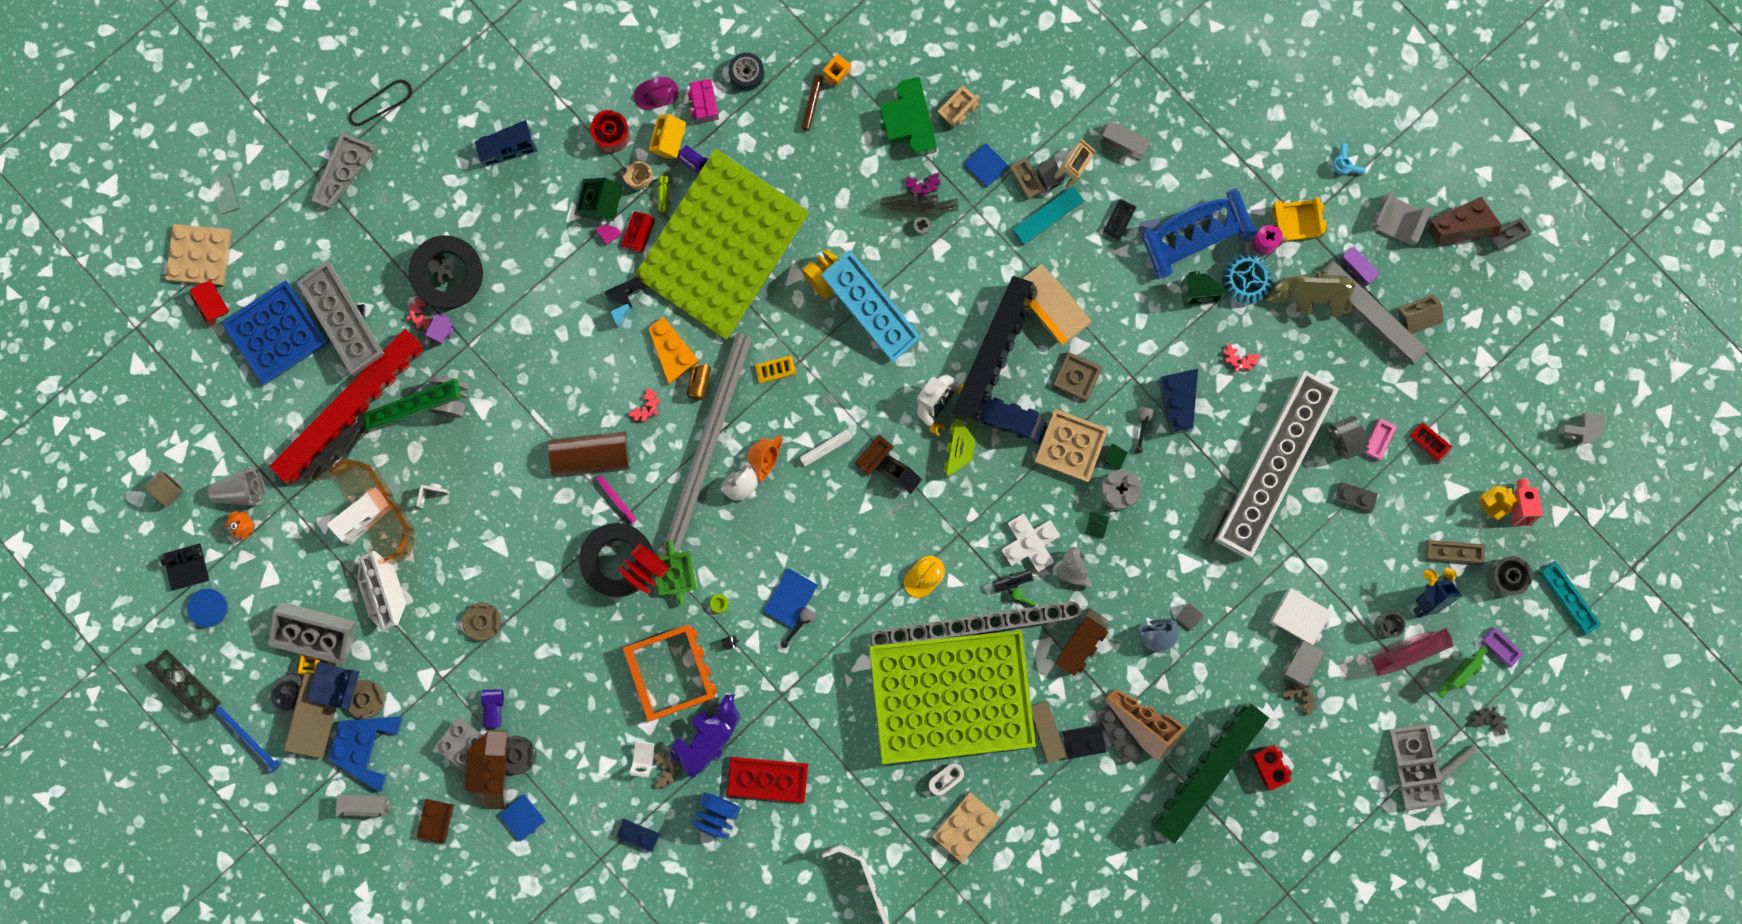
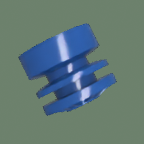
M704 792L699 805L706 810L705 812L695 811V815L702 818V820L692 818L691 824L710 836L728 839L730 834L725 832L723 828L732 830L733 826L726 822L727 818L737 820L741 807L723 798Z

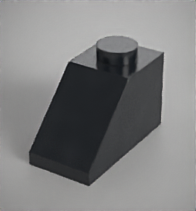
M887 455L876 469L909 494L922 481V478L910 467L890 455Z

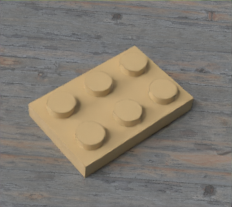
M969 792L932 837L963 863L1000 817Z

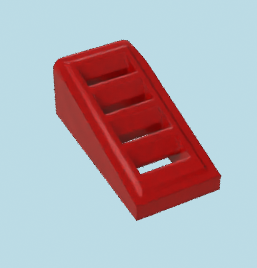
M1423 422L1409 436L1438 463L1452 450V446ZM1425 430L1426 433L1422 436V438H1418L1421 432ZM1429 436L1432 437L1427 444L1424 443ZM1435 441L1438 443L1433 449L1430 448ZM1441 446L1444 448L1439 454L1436 453Z

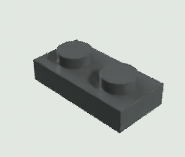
M1519 218L1501 227L1498 237L1488 236L1487 238L1497 252L1530 236L1532 231L1523 219Z
M1340 482L1334 501L1371 513L1373 512L1378 494Z

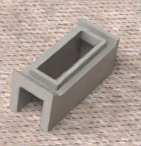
M1112 119L1108 125H1103L1100 134H1102L1100 141L1141 161L1152 137L1144 139V136L1116 122L1114 124L1111 123Z
M337 795L336 817H341L342 815L388 816V812L391 811L389 796Z

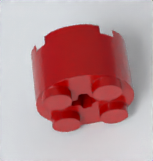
M603 110L594 116L590 125V133L599 149L605 153H614L622 150L629 143L630 130L622 114L612 110Z

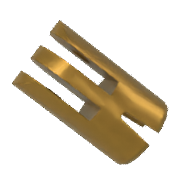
M709 365L693 366L686 393L687 397L697 400L705 399L711 373Z

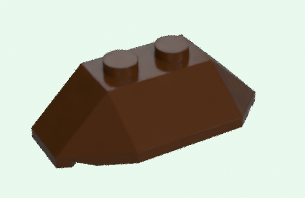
M488 730L466 751L465 791L484 808L505 809L508 731Z

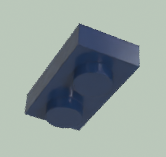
M623 819L616 838L653 852L660 833Z

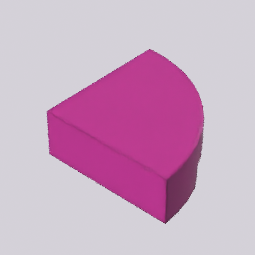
M610 225L596 228L607 245L623 235L619 229Z

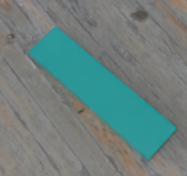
M1072 186L1013 228L1012 231L1022 244L1025 245L1081 205L1085 200L1075 187Z
M1553 561L1539 571L1541 577L1584 636L1602 625L1556 561Z

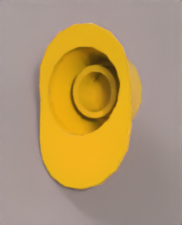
M925 556L918 560L904 578V587L907 593L916 598L926 597L944 578V564L934 556Z

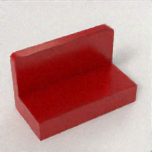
M211 280L189 289L190 298L208 327L216 325L217 318L229 313L228 307Z

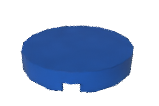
M201 589L190 598L188 603L190 619L196 625L202 627H214L220 624L228 612V602L225 596L213 589Z

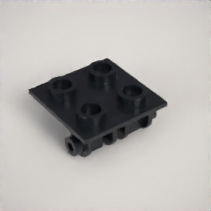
M201 543L163 554L161 564L166 566L171 591L209 581Z

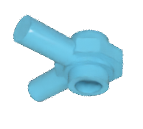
M1340 144V155L1333 163L1335 172L1346 175L1349 172L1364 175L1366 168L1353 165L1351 160L1347 158L1348 144Z

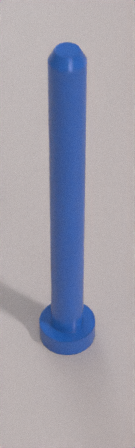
M218 706L215 709L216 714L268 766L267 770L270 773L279 768L281 763L278 760L274 761L222 707Z

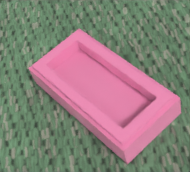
M1379 418L1368 439L1369 445L1366 447L1369 450L1364 452V454L1380 461L1397 426Z

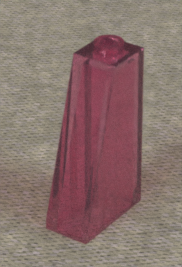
M1444 628L1374 656L1371 660L1378 676L1406 668L1451 648L1454 644L1450 633Z

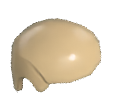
M642 161L633 162L626 167L623 179L629 187L635 190H642L651 183L653 171L648 164Z

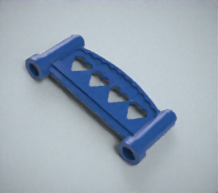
M1237 188L1227 191V196L1224 199L1203 202L1181 211L1166 221L1156 231L1148 228L1141 232L1142 240L1155 269L1153 273L1156 279H1162L1173 273L1171 264L1238 233L1239 238L1242 240L1258 233L1256 226L1252 225L1240 191ZM1224 207L1227 209L1225 225L1213 217L1215 211H1220ZM1207 215L1210 217L1208 233L1196 225L1198 219H1203ZM1189 223L1193 224L1191 241L1179 232L1181 227H1187ZM1172 231L1176 232L1174 249L1162 240L1164 235H1170Z

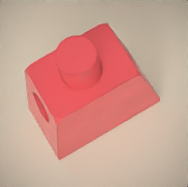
M1529 479L1517 480V489L1512 494L1515 495L1519 502H1515L1514 508L1511 511L1512 526H1531L1543 516L1538 488L1529 487Z

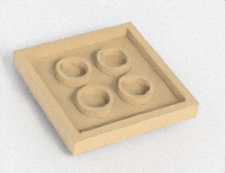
M173 224L165 279L167 281L202 284L211 280L215 286H224L232 231L230 229Z
M1054 409L1034 463L1089 483L1108 428Z

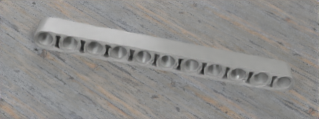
M1070 601L884 629L873 633L871 641L874 646L878 645L874 640L878 634L885 636L886 641L884 644L961 637L1067 621L1077 618L1081 613V607L1078 603ZM1069 605L1076 608L1074 616L1068 615L1066 611ZM1053 608L1057 611L1055 619L1049 618L1047 614L1048 609ZM1030 611H1035L1038 614L1037 621L1032 622L1029 620L1028 614ZM1011 614H1016L1019 617L1018 624L1010 623L1009 616ZM992 617H997L1000 620L999 627H992L990 625ZM972 620L980 621L981 628L979 630L971 628ZM953 623L961 624L962 631L960 633L952 631L951 626ZM934 626L942 627L943 633L941 636L933 634L932 628ZM917 628L922 629L924 632V636L921 639H916L913 636V631ZM895 632H903L905 639L902 642H897L894 639Z

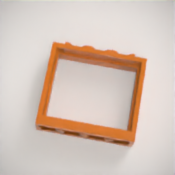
M690 624L623 648L648 722L716 698L715 694L718 692L715 683L710 682V668L708 664L704 665L702 659L705 656L701 645H697L696 639L699 637L695 627L691 628ZM686 632L707 695L655 713L634 651Z

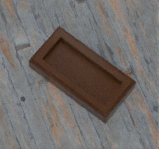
M879 434L857 459L855 465L870 476L894 446Z

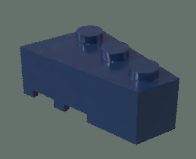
M993 397V400L991 399L988 404L986 403L984 416L981 420L987 426L1003 432L1007 431L1016 434L1018 438L1022 439L1025 437L1031 439L1036 445L1040 444L1047 426L1038 411L1029 408L1028 411L1023 410L1021 406L1015 403L1010 405L1004 404L1003 400Z

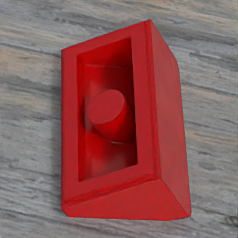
M634 211L621 246L638 253H643L655 223V218L649 214Z

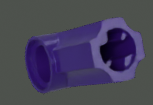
M687 145L681 149L677 156L679 161L697 174L700 173V168L708 160V158L701 156Z
M503 689L482 690L483 727H501V707L504 702Z

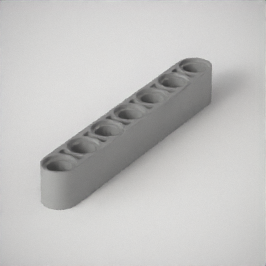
M1330 262L1322 270L1327 272V275L1346 276L1350 280H1354L1334 262ZM1355 281L1354 292L1350 297L1352 311L1407 363L1415 365L1427 352L1426 347Z

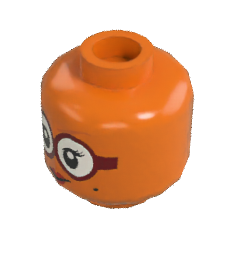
M234 511L227 516L228 520L225 523V527L234 539L244 540L254 533L255 523L247 512Z

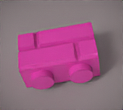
M705 79L690 82V89H687L689 101H693L694 107H690L692 119L696 118L698 124L719 120L712 80Z

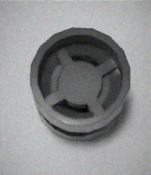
M1396 612L1381 614L1374 622V629L1377 635L1382 638L1398 637L1403 634L1406 627L1405 619Z

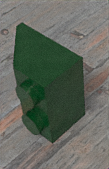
M608 178L583 179L574 215L602 222L614 221L617 215L619 200L622 196L623 185Z
M1200 271L1189 272V275H1186L1181 282L1183 305L1221 302L1227 295V290L1206 273L1200 274Z

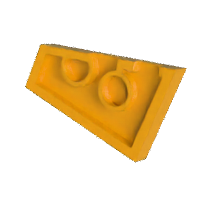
M664 317L649 327L664 373L670 385L696 365L699 360Z

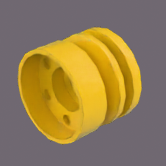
M825 248L822 251L824 258L821 255L816 256L820 265L817 266L810 261L801 269V272L811 286L827 300L834 294V291L820 275L839 258Z

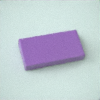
M1492 627L1480 641L1509 668H1512L1524 654L1495 627Z

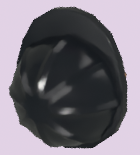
M288 674L282 676L275 683L270 692V700L275 708L285 712L294 711L302 681L299 676Z

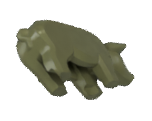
M1318 271L1316 274H1301L1289 278H1281L1275 284L1272 292L1264 296L1267 303H1283L1287 300H1292L1297 305L1296 311L1301 312V315H1311L1313 304L1325 305L1330 303L1331 312L1329 316L1339 317L1341 314L1351 312L1352 301L1350 297L1354 292L1356 283L1346 276L1327 275V272Z

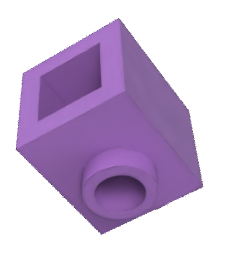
M441 313L439 316L435 314L424 336L442 345L445 338L449 339L454 330L451 327L453 324L450 322L451 318Z

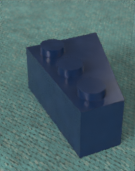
M526 120L474 141L480 162L484 168L538 152L532 130Z
M1198 369L1161 376L1158 380L1171 435L1189 432L1193 429Z

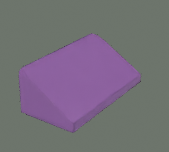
M1355 247L1351 248L1340 259L1365 286L1370 284L1380 274Z

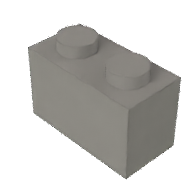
M1303 641L1302 645L1297 644L1293 655H1295L1293 661H1288L1283 670L1286 672L1284 678L1306 689L1325 652Z

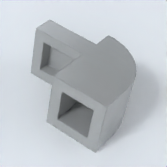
M1584 413L1579 417L1578 426L1563 425L1559 427L1558 435L1565 436V439L1569 440L1577 439L1576 445H1585L1593 442L1601 436L1604 430L1605 415Z

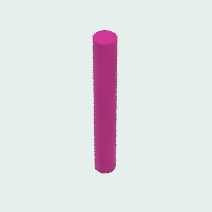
M598 476L595 480L630 524H633L637 520L603 476Z

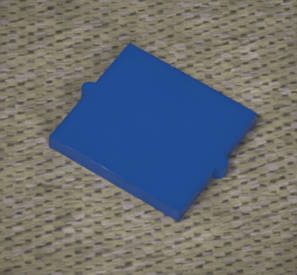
M987 143L977 152H973V156L964 163V166L986 187L996 178L999 179L1000 175L1009 167Z
M525 794L514 803H510V806L499 815L520 842L529 834L535 833V829L546 821Z

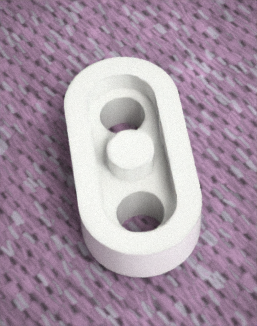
M955 763L946 766L929 781L930 791L935 795L945 794L963 779V768ZM951 770H957L958 774L956 777L950 775ZM938 781L942 783L940 789L935 788V783Z

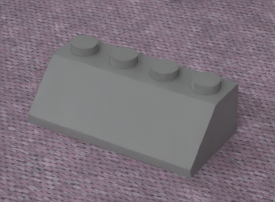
M282 602L273 611L269 646L344 665L354 640L357 621Z

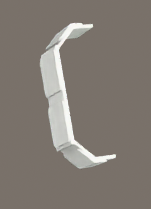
M841 844L831 847L829 851L822 854L823 858L840 851L860 860L883 923L890 924L881 899L876 894V886L865 857L862 854L858 855L856 851Z

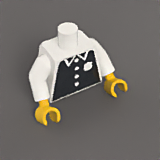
M949 375L940 376L938 379L931 377L917 396L918 416L927 426H930V432L940 436L938 428L945 430V427L934 422L956 390L960 394L964 385Z

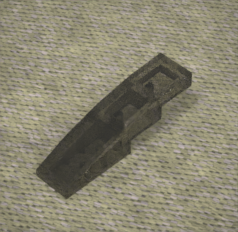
M918 191L880 199V207L899 212L940 214L959 211L958 198L939 201L938 194L919 198Z
M359 421L336 437L313 460L302 478L314 483L323 467L330 471L340 455L347 458L366 429L365 424Z

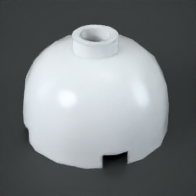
M746 463L739 467L741 471L732 472L721 484L722 488L720 490L731 500L741 501L745 498L749 500L756 494L755 489L758 485L756 472Z

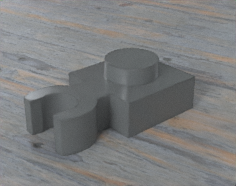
M443 253L433 257L428 263V268L433 276L438 273V280L442 285L445 284L443 281L445 275H448L451 280L454 279L451 272L446 270L450 265Z

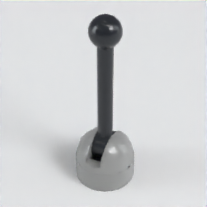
M1139 407L1138 417L1142 420L1138 446L1135 448V452L1138 454L1143 451L1141 446L1146 422L1151 420L1154 414V410L1150 408Z
M804 607L800 613V623L788 638L781 642V647L787 648L788 642L804 623L808 624L814 621L817 615L807 607Z

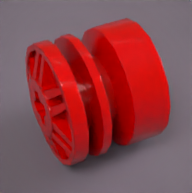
M638 543L630 552L635 559L634 563L625 559L623 562L629 569L620 565L617 570L634 588L650 594L652 590L646 584L649 583L656 587L657 584L652 578L653 575L663 578L670 568L654 553Z

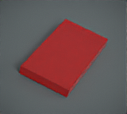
M731 756L727 796L805 803L808 764Z

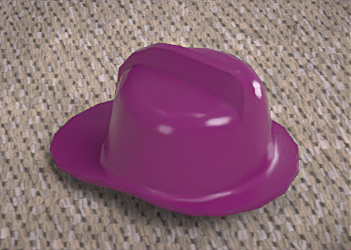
M655 77L638 85L634 93V100L639 107L646 110L669 105L677 99L678 86L671 78Z

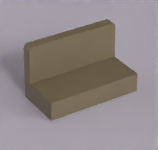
M1434 295L1398 307L1400 316L1406 321V329L1411 334L1443 323L1442 304Z

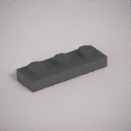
M1109 705L1096 712L1124 764L1143 755L1129 730Z

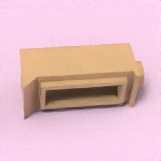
M1082 139L1070 150L1054 177L1057 179L1063 173H1067L1071 178L1065 187L1070 188L1080 180L1079 177L1096 151ZM1079 156L1082 160L1078 167L1074 169L1071 165L1076 157Z

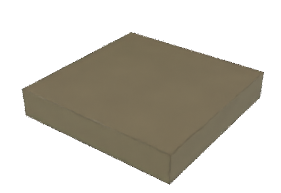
M1067 352L1052 387L1087 402L1102 367Z

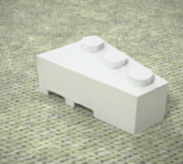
M376 487L370 488L363 494V497L352 503L326 525L342 542L352 545L390 511L394 505L380 489Z

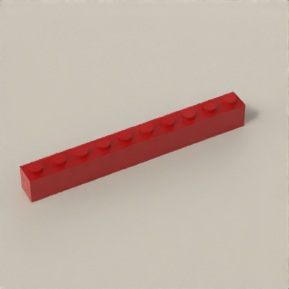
M404 329L383 350L385 355L366 367L269 467L285 483L290 485L296 483L302 477L301 474L315 464V459L319 455H324L329 449L328 446L333 441L339 440L342 432L356 422L355 418L360 413H365L370 407L369 404L373 400L379 399L383 394L382 391L387 386H391L396 381V377L410 367L409 363L414 358L417 359L422 355L425 346L408 330Z

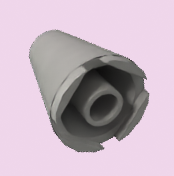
M250 467L211 484L207 490V495L214 503L261 505L264 501L261 498L262 494H265V483L261 473H256V468Z

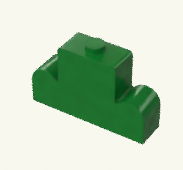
M920 77L902 80L897 85L896 94L898 100L881 104L880 113L882 119L879 120L881 131L885 130L888 144L910 140V151L915 156L937 153V145Z

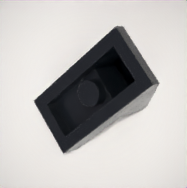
M640 276L604 292L608 299L623 305L628 304L629 307L633 308L627 294L631 293L633 295L640 292L644 285Z

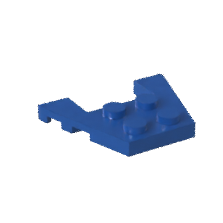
M403 717L339 721L329 759L376 791L382 792L387 774L368 770L367 767L378 730L398 734Z

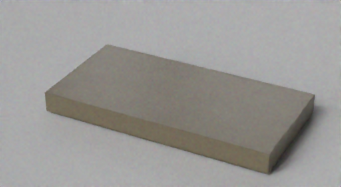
M303 673L283 750L323 758L336 707L306 699L313 675Z

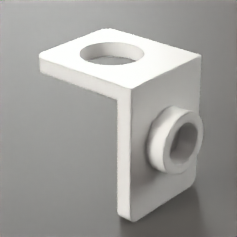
M439 484L421 485L416 506L423 509L427 490L449 494L450 491L441 489L442 485Z
M635 742L630 775L649 777L653 766L654 743ZM638 768H643V769H645L646 771H644V772H639V771H636V769H638Z

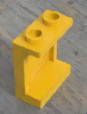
M1315 197L1314 200L1290 203L1275 201L1271 206L1274 226L1282 231L1283 238L1281 242L1321 238L1327 231V223L1323 220L1322 215L1324 213V204L1320 201V197Z

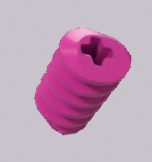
M1272 225L1262 227L1252 240L1254 251L1260 255L1271 254L1282 241L1281 229Z

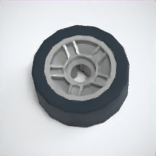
M744 52L736 55L729 64L731 82L736 88L750 91L756 89L764 79V66L759 57L752 53ZM745 69H748L750 73L744 74Z

